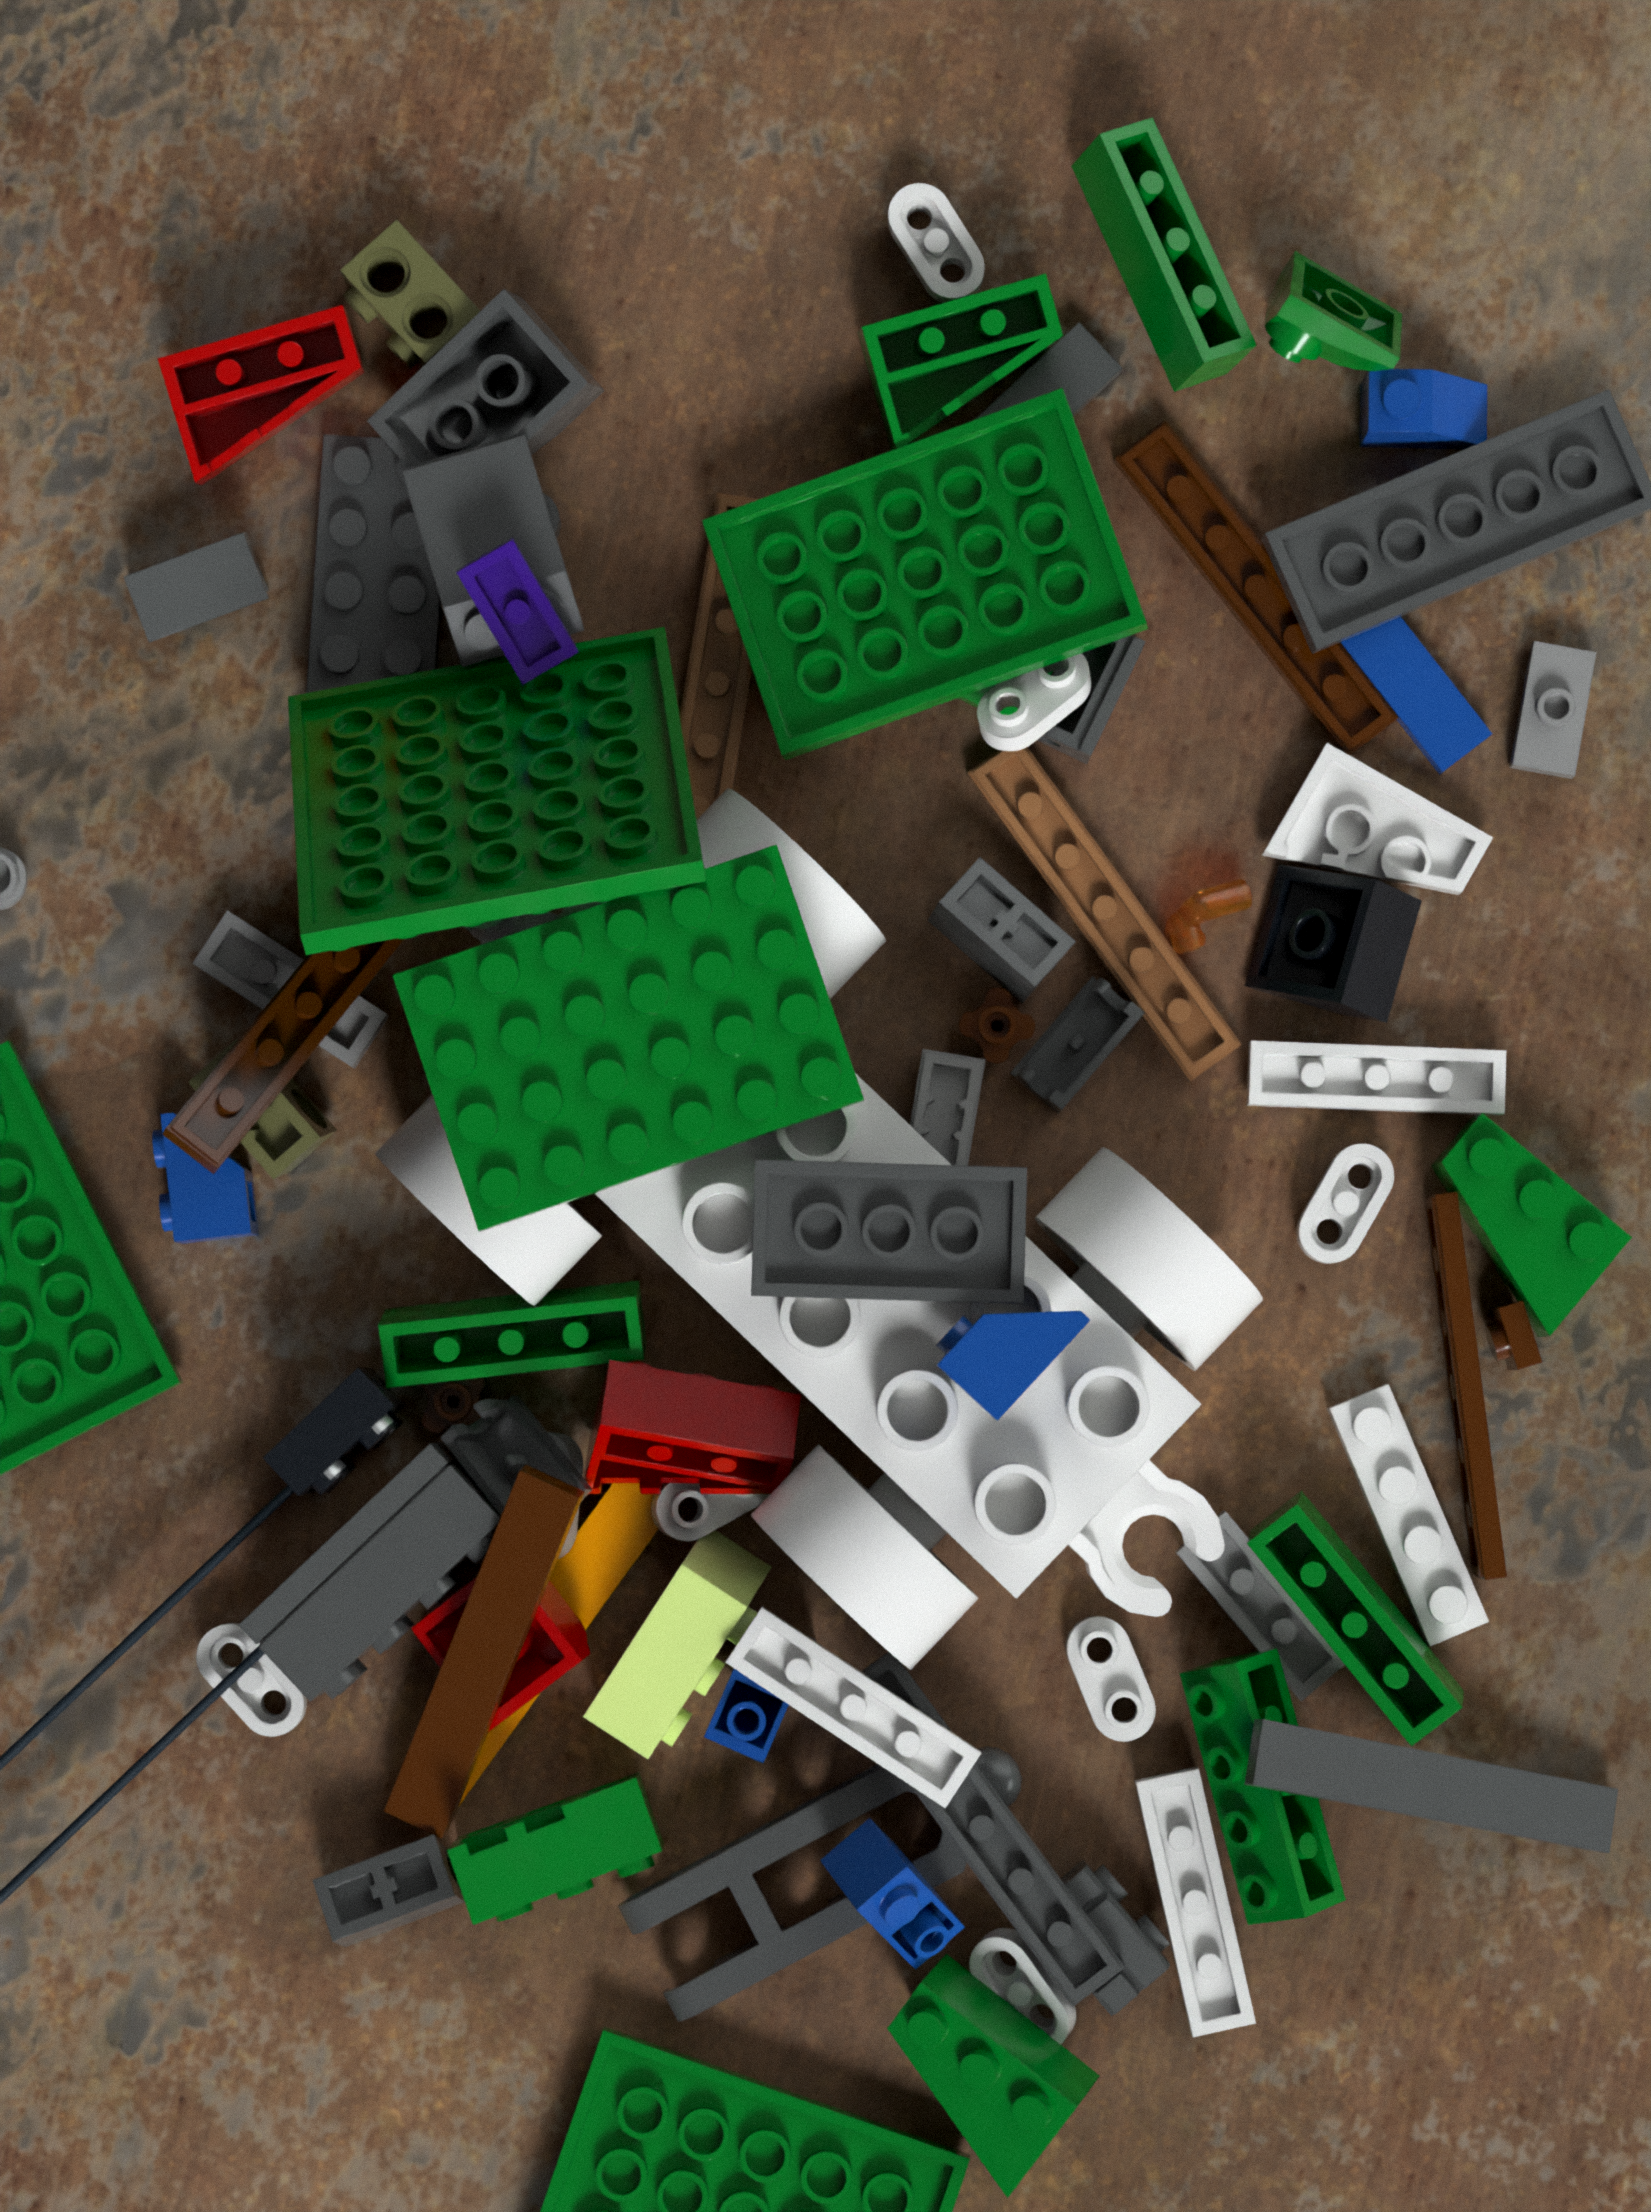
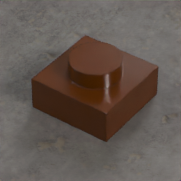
M1515 1301L1489 1309L1493 1322L1485 1325V1333L1494 1359L1496 1361L1505 1359L1508 1370H1519L1542 1363L1523 1301Z

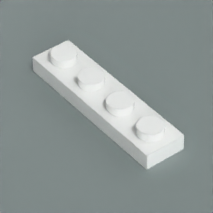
M1251 1040L1248 1042L1246 1106L1472 1115L1483 1113L1485 1115L1501 1116L1505 1114L1507 1050Z
M1384 1384L1327 1408L1426 1644L1433 1646L1489 1622L1389 1384Z
M763 1606L725 1662L944 1808L947 1807L981 1755L980 1750Z
M1196 1766L1134 1780L1192 2037H1198L1256 2024L1199 1768Z

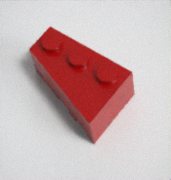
M343 305L157 358L194 481L201 486L365 373L349 316Z
M609 1360L589 1435L583 1476L593 1489L589 1494H601L602 1483H640L639 1489L641 1494H661L662 1483H700L701 1494H771L788 1476L794 1460L801 1395L783 1392L768 1385L750 1386L718 1380L713 1376L702 1373L685 1374L653 1368L643 1362L625 1363Z

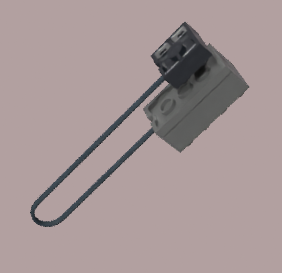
M358 1367L263 1457L271 1468L286 1482L287 1486L1 1755L0 1771L294 1492L298 1496L314 1493L315 1491L320 1496L325 1492L329 1494L356 1469L349 1459L362 1446L367 1450H370L372 1447L374 1450L377 1449L403 1424L396 1414L406 1404L391 1388H386L384 1380L372 1368ZM442 1442L430 1443L239 1624L240 1628L255 1644H261L0 1891V1905L264 1654L269 1657L310 1702L324 1693L333 1700L349 1688L368 1669L360 1659L369 1650L374 1648L379 1654H382L414 1626V1623L407 1616L409 1612L420 1602L428 1610L432 1605H436L461 1581V1578L454 1570L467 1557L474 1564L479 1561L481 1562L485 1558L501 1515L462 1465L456 1463L458 1460Z

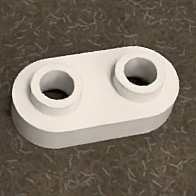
M914 183L900 189L894 195L889 205V231L930 296L942 303L976 294L984 278V259L946 196L938 188L925 183ZM918 211L926 213L931 219L930 225L922 230L912 228L907 221L912 213ZM949 264L958 265L964 271V277L955 283L947 282L941 276L942 268Z
M1081 653L1003 681L991 688L981 698L977 708V718L983 739L990 746L1001 751L1022 750L1033 744L1087 699L1091 690L1089 665L1084 655ZM1054 670H1067L1064 674L1060 676H1051L1048 674ZM1009 706L1018 708L1015 713L1010 715L999 713Z
M1355 1144L1341 1150L1331 1161L1303 1210L1296 1227L1298 1244L1302 1251L1312 1260L1324 1264L1341 1262L1352 1256L1360 1246L1394 1183L1392 1162L1381 1149L1370 1144ZM1354 1165H1363L1370 1172V1183L1364 1189L1355 1188L1349 1182L1348 1173ZM1323 1220H1331L1339 1228V1237L1333 1244H1325L1317 1236V1227Z
M662 1483L661 1494L653 1495L651 1514L657 1528L668 1537L681 1541H694L756 1508L770 1494H701L700 1483ZM692 1497L697 1503V1513L691 1520L683 1521L678 1514V1506L683 1499Z
M1091 1616L1079 1621L1068 1634L1066 1656L1094 1724L1102 1734L1115 1741L1127 1742L1140 1738L1153 1724L1156 1705L1126 1631L1117 1622L1104 1616ZM1102 1637L1107 1639L1111 1645L1110 1655L1103 1661H1093L1087 1654V1646L1094 1638ZM1122 1697L1132 1699L1136 1707L1135 1714L1127 1721L1116 1720L1112 1715L1113 1703Z
M225 1623L211 1629L203 1636L198 1645L196 1660L199 1671L213 1688L236 1668L226 1665L222 1660L221 1651L225 1644H237L242 1649L243 1660L261 1644H255L240 1628L239 1623ZM266 1654L221 1695L251 1730L269 1737L280 1736L294 1729L303 1719L307 1708V1698ZM269 1691H279L284 1695L286 1708L281 1714H272L265 1708L264 1698Z
M998 1928L987 1933L971 1953L969 1961L971 1974L1055 2041L1062 2044L1075 2026V2006L1072 2007L1017 1930ZM1000 1951L1010 1953L1016 1960V1966L1005 1964L1000 1957ZM1037 2004L1048 2006L1054 2014V2019L1043 2017L1037 2009Z

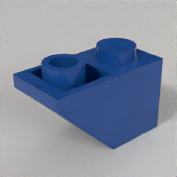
M160 1114L162 1129L153 1130L152 1143L157 1168L166 1167L169 1193L159 1195L160 1218L164 1232L173 1231L174 1242L181 1244L259 1235L252 1171L229 1155L216 1173L212 1174L162 1135L165 1128L177 1114Z
M733 1668L704 1737L764 1763L789 1704Z
M871 1818L866 1820L820 1860L855 1909L915 1970L931 1956L939 1953L954 1936L965 1928L959 1918L905 1854Z

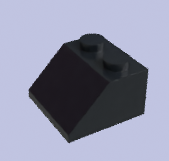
M1279 864L1244 986L1333 1013L1387 1023L1422 900L1376 879Z

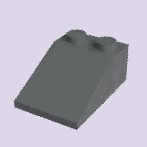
M503 289L377 410L367 422L407 467L521 432L525 433L530 453L533 455L559 435L605 390L522 297Z
M524 432L401 469L462 667L505 654L456 571L512 537L568 633L571 635L584 631L579 609Z

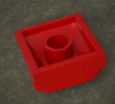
M476 1578L411 1628L440 1668ZM550 1580L488 1732L591 1654L583 1624Z

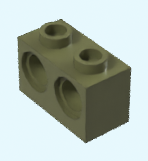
M395 220L340 270L346 285L349 287L342 295L344 299L367 324L375 317L392 334L385 340V343L409 370L417 363L423 367L480 312L479 308L398 220ZM385 268L401 270L405 274L404 280L396 290L384 293L372 288L373 278L380 270ZM435 313L447 319L444 331L435 338L424 339L414 333L416 322L426 314Z
M238 1039L234 1040L188 1082L195 1091L202 1085ZM291 1079L242 1139L241 1143L272 1179L291 1172L336 1132L337 1129L297 1083Z

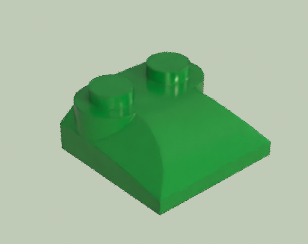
M1295 251L1282 270L1267 301L1264 327L1271 336L1269 340L1271 348L1280 356L1295 363H1300L1303 358L1317 360L1321 357L1336 365L1355 370L1381 371L1393 369L1400 359L1402 313Z

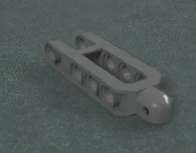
M984 1746L978 1748L981 1751V1755L975 1762L1007 1807L1015 1802L1021 1791L1022 1776L1017 1762L1008 1752L998 1747ZM876 1764L644 1888L618 1905L632 1935H635L669 1919L729 1886L756 1939L715 1960L714 1965L696 1978L676 1988H667L663 1991L677 2021L686 2020L711 2008L869 1923L855 1909L847 1896L841 1898L840 1894L829 1899L828 1904L808 1918L786 1928L783 1924L779 1926L752 1874L906 1791L915 1793L908 1783L879 1764ZM942 1830L938 1847L911 1863L934 1888L964 1872L967 1862Z

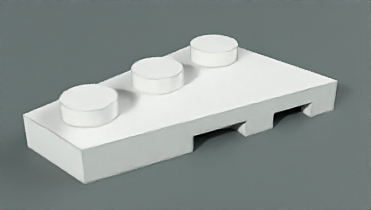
M1326 743L1262 855L1459 895L1464 890L1493 837Z

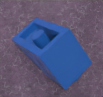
M1433 369L1367 371L1360 384L1359 448L1467 449L1487 440V384Z
M1082 1311L983 1314L974 1324L965 1316H962L936 1344L945 1354L936 1366L994 1420L998 1421L1089 1323L1090 1319Z

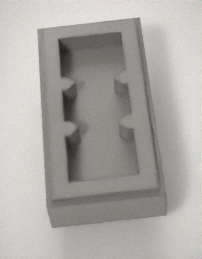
M1533 641L1529 651L1509 768L1568 779L1575 777L1597 652Z
M922 1049L910 1126L951 1165L968 1166L986 1059Z

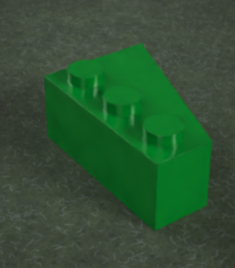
M1046 273L869 324L859 329L857 332L891 451L905 446L1063 336Z
M1483 1113L1471 1117L1431 1165L1448 1193H1458L1461 1215L1473 1234L1477 1235L1496 1266L1495 1269L1504 1284L1508 1285L1517 1301H1523L1530 1325L1537 1337L1551 1336L1632 1238Z
M639 1772L461 1835L447 1849V1853L472 1924L475 1925L493 1917H496L497 1922H501L534 1909L532 1902L556 1893L558 1900L575 1896L595 1887L593 1878L613 1870L617 1871L619 1878L644 1871L655 1865L652 1855L663 1850L664 1842Z
M945 1954L922 1980L887 2028L1007 2198L1100 2077L1099 2074L973 1976L948 1954Z

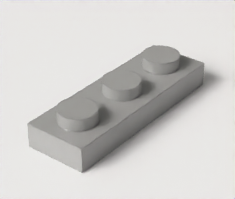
M227 910L192 964L261 1009H264L302 963L303 959ZM358 996L319 1046L355 1069L389 1018V1015Z
M1223 1510L1217 1515L1225 1544L1221 1557L1214 1561L1202 1560L1191 1553L1184 1544L1175 1553L1257 1651L1278 1649L1287 1686L1298 1700L1303 1701L1345 1664L1248 1546V1537L1229 1514Z

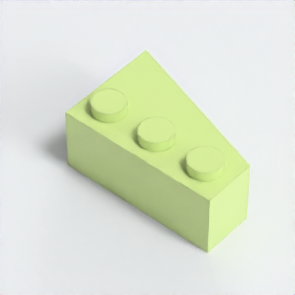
M716 1530L699 1538L583 1717L646 1759H649L661 1740L672 1747L692 1716V1713L684 1709L683 1705L693 1690L705 1696L720 1674L725 1663L715 1656L726 1639L737 1645L758 1612L750 1608L749 1604L772 1567Z

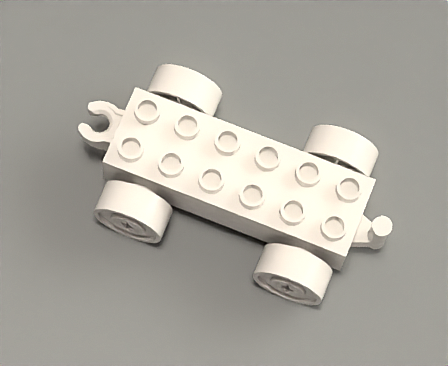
M727 788L697 819L705 868L777 844L829 999L886 942L884 935L842 887L773 821L734 790ZM591 902L566 907L559 915L550 912L538 915L526 914L489 921L474 927H462L468 930L473 937L480 940L481 944H485L606 902ZM857 1074L856 1077L864 1098L863 1102L595 1193L885 1472L867 1489L829 1452L818 1444L758 1506L751 1516L818 1586L876 1641L910 1670L979 1599L931 1551L947 1533L1016 1599L1068 1545L1084 1560L1087 1573L1106 1598L1128 1612L1153 1617L1166 1614L1171 1608L1172 1599L1169 1592L1154 1577L1139 1574L1125 1560L1122 1544L1124 1534L1130 1524L1143 1516L1152 1514L1164 1516L1175 1523L1182 1534L1184 1545L1195 1556L1205 1561H1214L1223 1554L1225 1544L1219 1518L1204 1496L1179 1480L1167 1478L1149 1460L1202 1404L1133 1338L1144 1329L1173 1356L1190 1369L1196 1371L1263 1301V1297L1238 1266L1186 1214L1138 1171L1109 1149L1102 1147L1035 1217L1039 1226L1079 1269L1069 1278L1025 1236L1024 1304L751 1296L755 1159L951 1165ZM433 1094L375 1152L380 1161L429 1211L502 1280L533 1306L602 1237L600 1232L569 1202L479 1232ZM1082 1311L1090 1319L1089 1323L998 1421L994 1420L936 1366L945 1355L936 1344L962 1316H965L974 1324L983 1314Z

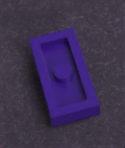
M513 537L457 569V575L522 685L578 653L576 644Z

